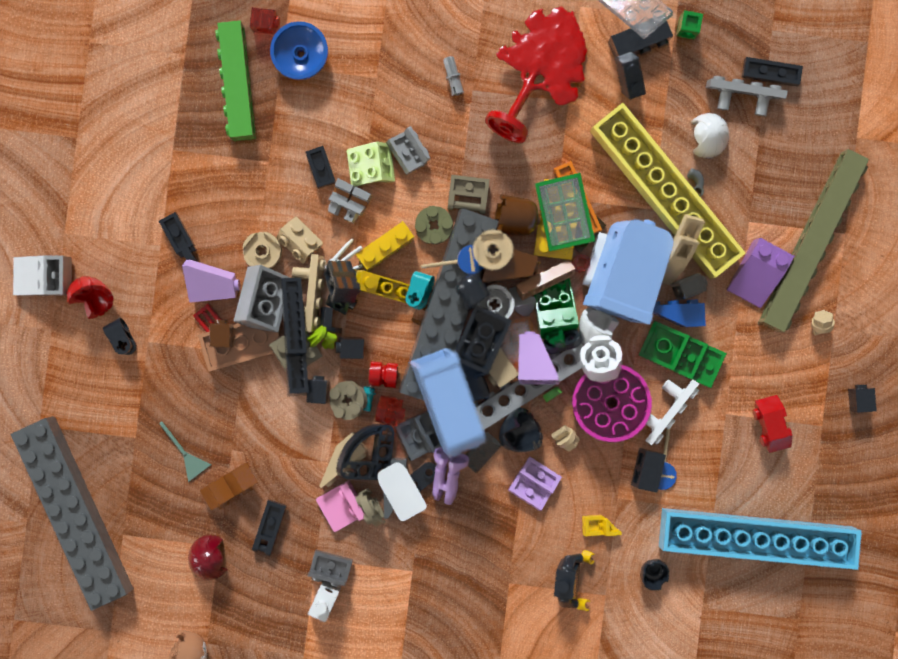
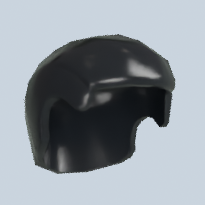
M652 559L642 565L640 577L645 588L651 591H659L662 589V585L669 581V568L665 562L659 559Z

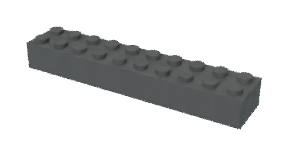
M464 208L460 209L442 262L457 260L459 251L463 247L474 245L477 238L483 232L496 230L499 221ZM458 264L440 266L399 388V392L424 400L410 361L445 348L453 352L456 350L468 314L464 300L456 292V285L462 278L471 275L463 272ZM482 270L476 273L475 275H478L480 277Z
M55 416L44 418L10 434L90 610L93 611L127 595L134 588Z

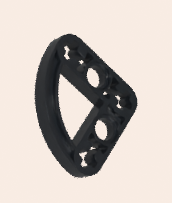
M373 424L356 432L344 445L339 455L336 466L338 476L353 480H378V470L381 468L385 469L391 465L395 436L394 428L387 424ZM383 431H388L387 434L382 435ZM375 434L372 461L350 460L356 448L365 439ZM385 447L386 454L380 457L379 450ZM366 465L367 472L361 476L360 468ZM349 467L354 469V472H343V469Z

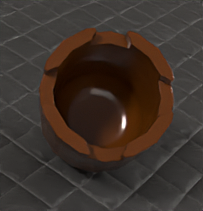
M502 194L499 196L502 202L497 203L495 220L499 221L496 230L501 231L503 234L523 236L531 234L535 230L536 225H540L541 214L538 213V208L532 200Z

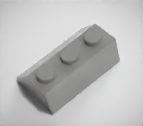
M262 265L247 267L234 322L249 328L278 332L283 315L281 279L290 277Z

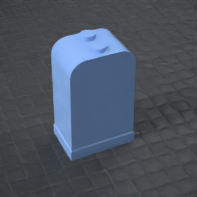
M629 220L614 223L608 231L583 305L632 323L650 325L654 306L673 248L671 234L667 230L655 226L656 223L649 220Z
M445 348L410 361L443 451L449 457L461 454L462 451L477 448L480 444L485 443V435L463 376L457 354Z

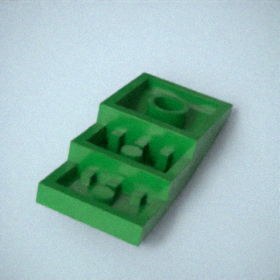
M654 321L638 356L690 380H695L701 385L712 388L727 353Z

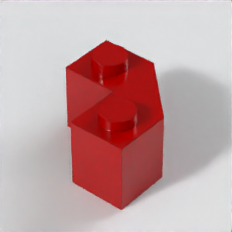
M778 395L755 400V408L752 412L755 420H758L762 426V435H760L762 446H766L769 453L791 448L793 435L791 428L786 426L784 417L787 416V413Z

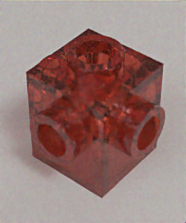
M381 395L376 409L375 422L397 427L399 420H403L406 409L402 408L404 400Z

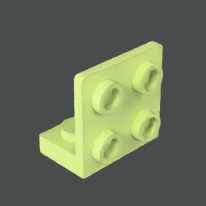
M376 141L347 149L351 185L357 187L373 182L390 183L395 181L392 152L387 143Z

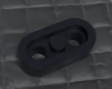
M575 329L564 331L566 347L562 348L549 345L545 339L543 344L547 353L557 354L577 348L582 342L579 331Z
M426 462L410 474L412 480L418 483L417 489L419 492L434 481L435 463ZM431 469L433 474L427 475L426 470Z

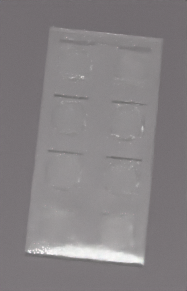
M598 0L643 39L648 37L673 15V10L660 0Z

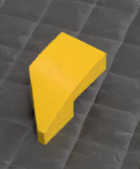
M602 515L582 516L584 536L622 535V532Z

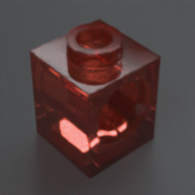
M252 7L250 28L252 31L275 35L276 29L280 27V17H278L276 11Z

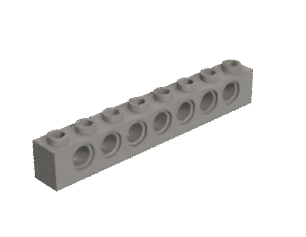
M582 342L577 348L549 355L552 364L557 367L556 373L559 382L583 367L581 350L584 345ZM566 354L573 356V362L570 365L564 363V356ZM516 380L513 383L510 381L506 383L497 393H494V391L490 392V396L485 397V400L480 404L478 402L473 403L482 429L485 430L556 384H520L519 380ZM523 385L525 387L523 395L515 394L516 386ZM502 395H506L509 398V402L505 406L500 405L498 402L499 397ZM489 405L493 408L491 415H483L482 409L484 406Z

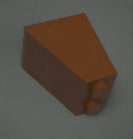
M492 245L490 253L494 256L496 252H499V249ZM513 249V254L508 264L498 270L485 269L482 281L484 284L530 278L538 272L540 262L537 261L538 256Z

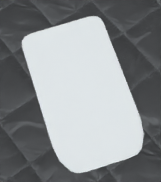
M396 462L378 473L379 484L400 521H405L426 509L427 505L407 469L402 464Z

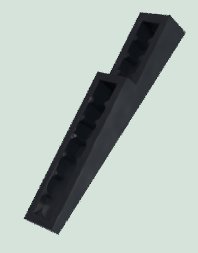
M282 278L287 397L307 396L309 393L306 362L307 347L301 278Z

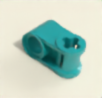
M415 271L410 280V286L405 298L406 303L417 310L425 308L435 283V277Z

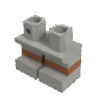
M338 178L333 193L329 197L328 212L338 216L341 208L347 209L344 220L354 224L359 216L362 217L372 195Z

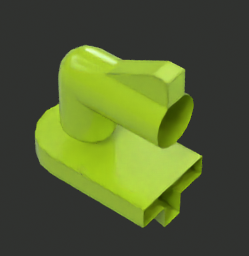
M320 326L311 336L307 337V341L311 342V347H315L324 339L321 344L324 349H334V343L337 341V336L327 332L324 326Z

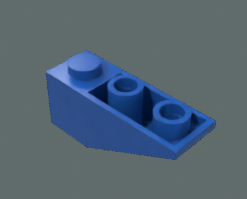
M698 299L686 300L687 304H679V300L667 301L668 305H660V301L655 303L652 314L680 327L706 326L705 303H698Z

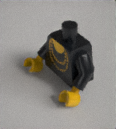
M584 550L582 554L567 555L561 559L556 570L554 597H558L560 606L589 611L585 605L590 600L576 598L580 563L593 564L594 560L590 558L595 553Z

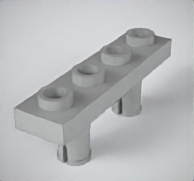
M714 76L713 79L707 80L706 88L720 91L717 107L720 110H729L731 96L734 92L756 96L758 101L755 115L767 116L770 99H786L788 92L787 90H782V86L770 85V88L763 87V83L751 82L750 85L744 84V80L733 79L732 82L725 81V77Z

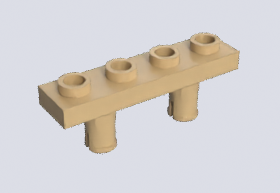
M311 254L310 268L293 267L292 270L293 278L309 280L306 306H303L305 331L314 332L320 327L319 309L322 308V298L320 296L321 290L324 288L322 276L323 271L326 269L324 256Z

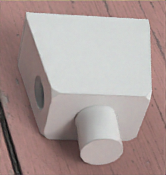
M323 580L308 615L326 622L341 587L332 586L330 582Z

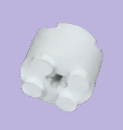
M499 285L487 286L490 295L477 305L509 318L514 310V299L511 293ZM493 300H496V303L499 304V307H496L495 310H492V306H489V303H492Z
M598 336L590 339L583 346L581 361L584 373L589 380L607 382L618 377L622 368L621 350L617 343L608 337Z

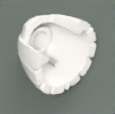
M712 113L702 114L694 118L691 123L696 125L694 137L699 146L693 150V153L707 159L718 156L726 148L729 141L727 123L719 115Z
M588 307L582 312L579 322V333L582 337V343L586 345L590 339L598 336H605L611 339L612 332L618 326L619 321L610 314Z

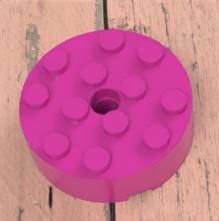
M622 365L618 377L607 382L591 381L584 374L574 390L572 405L575 418L584 431L602 441L618 442L629 439L642 430L650 417L652 398L645 380L633 369ZM609 397H614L617 400L615 408H609L606 405V400Z

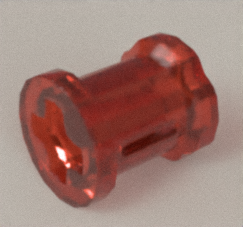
M579 254L572 259L575 271L581 273L589 268L590 259L587 255ZM578 259L580 261L584 260L585 263L583 264V268L582 266L578 267L576 265V263H578Z

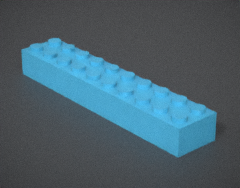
M662 508L659 547L663 551L858 570L862 531L853 526Z

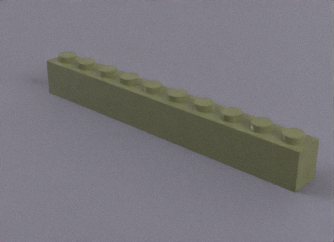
M850 149L840 153L791 253L794 258L786 273L773 290L758 323L777 332H785V330L790 328L792 324L791 318L799 310L801 305L799 302L802 296L808 292V283L810 279L815 277L818 270L816 267L826 255L825 249L827 244L829 245L834 238L833 232L843 220L841 216L844 210H847L851 204L850 197L852 193L857 191L860 185L858 181L868 169V158Z

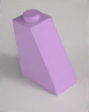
M186 260L182 265L189 302L236 298L241 289L239 279L236 280L235 273L193 260Z
M530 331L519 334V383L559 384L558 375L539 334Z

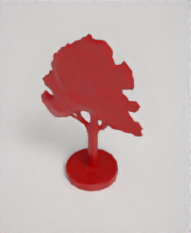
M563 7L552 9L551 14L547 17L543 14L542 8L533 11L525 21V25L530 30L529 34L524 33L521 35L518 31L512 32V41L516 45L508 48L505 45L500 47L496 53L499 60H503L514 69L521 71V79L523 80V87L508 114L496 110L490 111L485 117L487 126L506 140L523 143L528 138L527 128L516 117L528 96L534 90L540 89L550 92V96L557 105H566L575 102L578 98V88H572L570 85L572 83H582L585 80L581 64L586 60L587 48L583 32L580 31L574 12H568ZM538 75H542L544 77V82L534 84V81Z

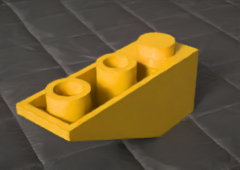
M355 269L356 280L360 284V291L406 303L405 298L410 284Z

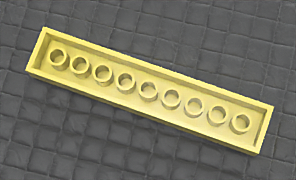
M624 103L620 104L592 127L590 133L674 236L685 214L701 218L705 221L697 238L699 245L692 258L709 279L716 278L746 254Z

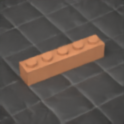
M569 260L563 261L535 277H530L525 282H520L517 285V293L523 301L575 275V268Z

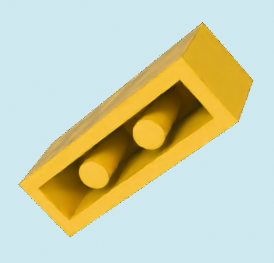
M402 221L356 253V257L365 270L369 272L412 242L414 235L404 221Z

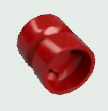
M371 361L369 386L380 387L381 384H384L385 387L396 388L398 364L387 363L383 365L382 362Z

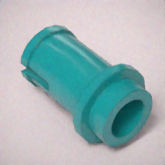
M364 386L363 389L367 395V405L363 411L370 412L376 392L375 388Z

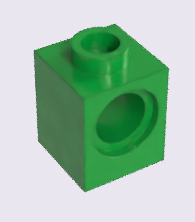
M684 10L679 17L676 36L694 40L700 33L703 14Z

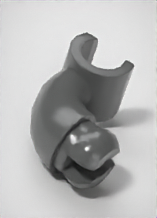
M691 168L687 177L693 179L696 183L693 189L697 190L701 197L704 194L703 175L699 170Z

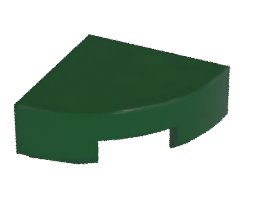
M563 329L544 334L549 345L556 348L566 347Z

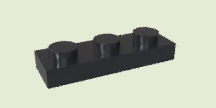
M746 57L743 63L741 78L798 87L801 82L803 66Z

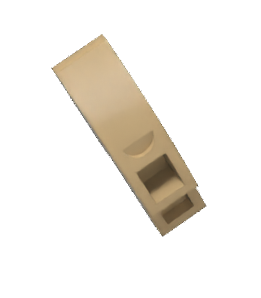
M684 215L673 239V248L662 283L667 285L673 283L689 263L699 245L697 238L705 224L703 219Z

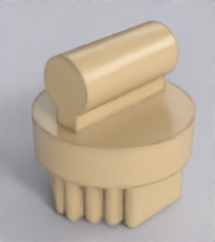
M825 310L815 312L811 322L815 336L829 333L834 329L835 321L832 313Z
M566 425L551 434L552 438L556 440V444L567 451L576 448L577 443H579L578 441H580L576 432Z

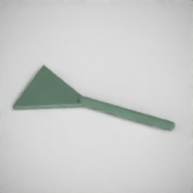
M160 422L161 427L183 454L188 482L211 465L185 452L165 424Z

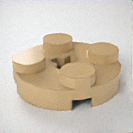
M498 230L483 232L473 246L475 260L481 267L488 270L501 269L508 264L513 254L511 240ZM491 245L499 249V252H496L494 256L487 252Z
M268 232L253 233L243 244L244 260L249 266L262 265L270 269L281 258L282 247L278 239ZM265 246L267 248L266 255L262 254L259 256L258 248Z

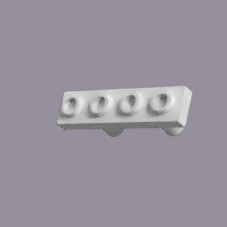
M669 379L665 382L662 389L673 396L676 402L662 419H657L650 414L646 425L651 428L652 433L645 440L652 446L653 443L658 444L664 437L661 434L665 428L670 429L676 421L673 419L676 413L681 414L688 406L685 404L686 400L689 397L693 399L698 393L699 389H697L699 383L692 380L686 389H681Z

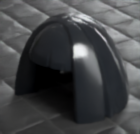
M520 407L512 411L504 420L499 431V440L502 447L507 450L529 452L541 447L543 435L540 432V425L534 419L533 414L526 408Z

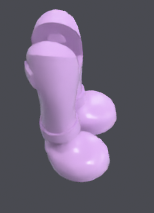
M440 447L435 449L434 459L437 465L435 467L432 494L434 500L439 501L443 490L446 491L444 503L451 505L458 490L459 470L468 465L469 457L465 454H459L450 458ZM449 462V470H448L447 481H446V480H445V476H446V472H447V463Z

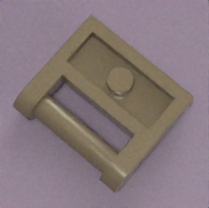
M451 175L447 210L464 208L485 214L490 179ZM455 195L480 198L481 204L454 201Z

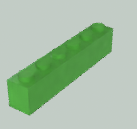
M241 20L218 23V30L215 33L217 41L220 42V49L217 52L219 60L222 61V67L219 71L221 79L224 80V86L221 90L223 98L226 99V105L223 107L224 115L228 118V124L225 125L226 134L233 141L256 139L245 27Z

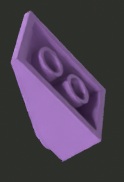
M762 238L755 239L726 290L761 308L786 273L794 256Z

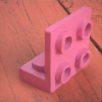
M350 480L316 499L334 532L357 519L360 521L364 518L365 512L356 502L358 495Z

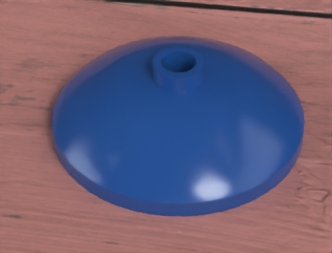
M301 21L291 22L281 27L275 33L270 45V55L274 66L281 74L290 79L305 80L318 74L324 67L328 58V45L322 32L314 25ZM304 52L303 57H298V54Z

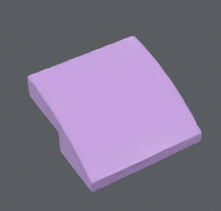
M528 457L508 491L537 510L542 511L562 477L533 458Z

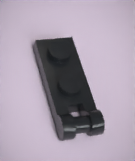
M270 499L267 501L252 551H261L265 553L264 555L271 556L287 505ZM262 539L268 541V544H261Z

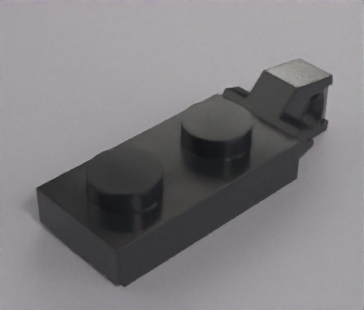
M174 212L159 220L176 254L181 259L185 257L186 260L198 262L193 253L196 251L195 244L178 213Z

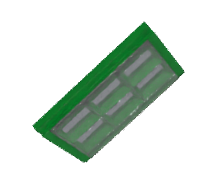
M581 173L535 183L549 252L595 242Z

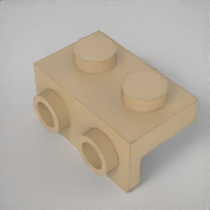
M294 217L284 225L277 235L279 243L286 247L294 258L300 260L303 264L323 244L297 217Z

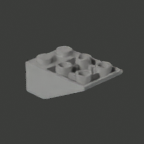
M14 257V296H67L68 287L72 283L71 257Z

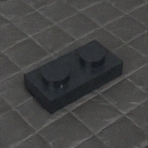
M324 146L306 151L305 153L317 188L320 189L336 183Z

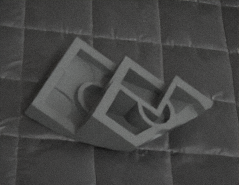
M428 410L394 426L409 461L428 452L433 453L435 449L441 447Z

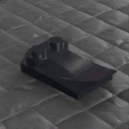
M475 305L455 351L463 374L475 379L489 374L512 320Z

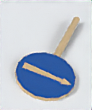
M474 245L463 247L459 251L457 260L421 265L423 269L458 264L459 268L467 274H476L484 267H481L474 258Z
M666 429V437H665V444H664V451H663V454H665L666 457H667V450H668L670 429ZM666 458L659 490H666L672 487L677 478L675 468L666 462Z

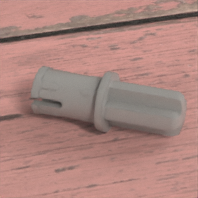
M446 57L443 62L447 72L446 80L449 81L452 96L461 95L464 93L460 80L461 74L458 73L454 57Z

